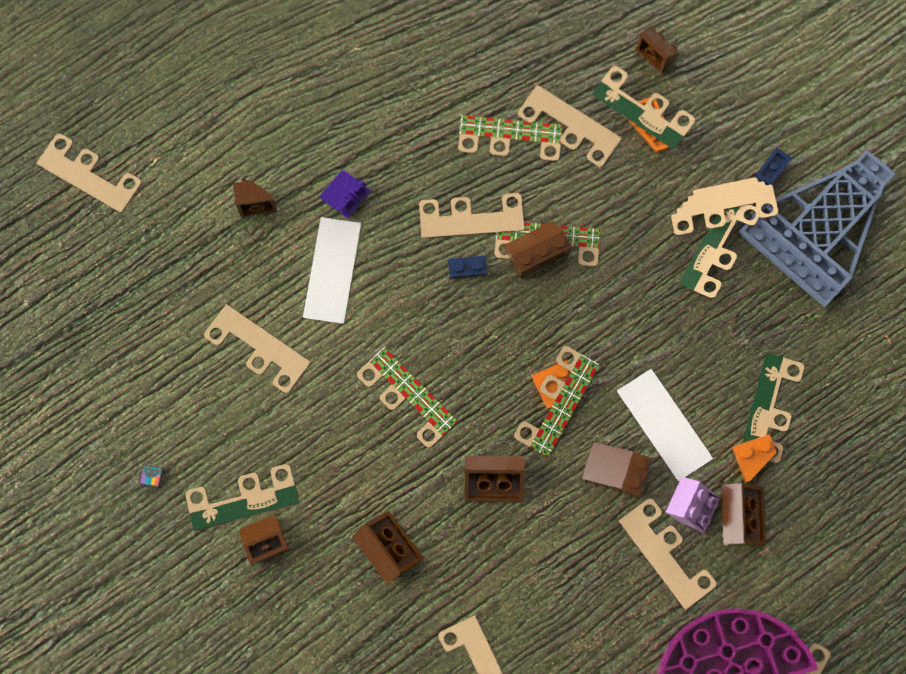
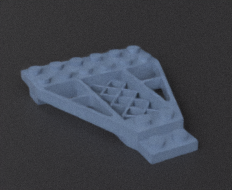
M866 150L854 163L847 165L844 169L777 198L776 204L791 198L803 208L804 212L792 224L778 213L775 216L759 217L754 225L745 224L738 233L825 308L853 277L852 275L878 199L884 186L896 173ZM825 182L829 183L811 204H807L797 196ZM838 185H845L848 188V193H839ZM834 186L835 193H827ZM835 197L836 206H827L826 198ZM839 197H848L849 205L840 206ZM853 197H860L862 205H853ZM822 199L823 206H815ZM769 203L762 205L761 211L765 214L771 213L773 211L772 205ZM856 209H863V210L855 217V215H854V210H856ZM823 210L824 219H815L814 211ZM827 210H836L837 218L828 219ZM841 210H850V218H841ZM810 212L811 219H803ZM756 213L750 220H753L756 217ZM863 214H866L867 219L856 246L846 237V233ZM851 222L844 230L842 229V223ZM811 223L812 232H803L802 224ZM815 223H824L825 232H816ZM829 223H838V231H829ZM839 235L832 243H830V236ZM806 236H812L813 242L810 241ZM816 236H826V244L817 245ZM838 242H843L855 253L848 272L827 255Z

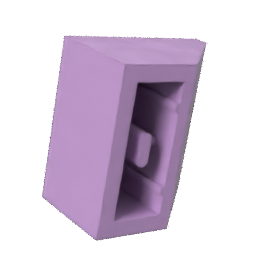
M681 477L666 513L674 519L705 533L718 506L720 497L701 482Z

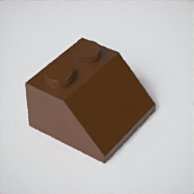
M654 28L640 33L636 51L662 74L677 60L679 55L677 48L673 44L668 43L663 34L657 32Z
M240 180L238 183H233L235 205L241 217L278 212L273 195L253 181Z

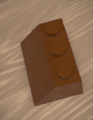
M554 221L503 245L520 278L571 254L572 249L563 230Z
M465 456L464 501L523 502L524 456Z
M744 483L721 485L723 544L730 546H766L764 487Z
M389 511L364 524L352 536L387 585L424 559Z

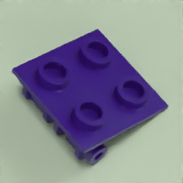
M342 169L319 198L349 219L370 194L371 190L366 187L364 181L361 180L359 182Z

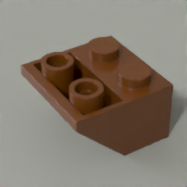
M276 514L239 529L243 547L252 566L290 551Z

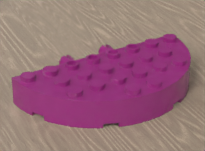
M725 609L703 615L684 626L666 647L659 662L657 674H805L818 670V667L806 644L802 642L791 628L778 619L758 611Z

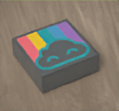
M143 465L139 484L160 488L164 468Z

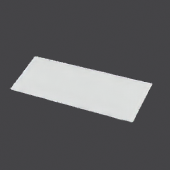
M321 217L303 318L344 323L361 223Z
M652 369L617 390L678 481L681 480V477L688 476L713 459Z

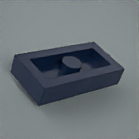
M776 147L755 177L758 181H763L765 185H772L792 157Z
M486 256L448 259L450 279L487 276Z

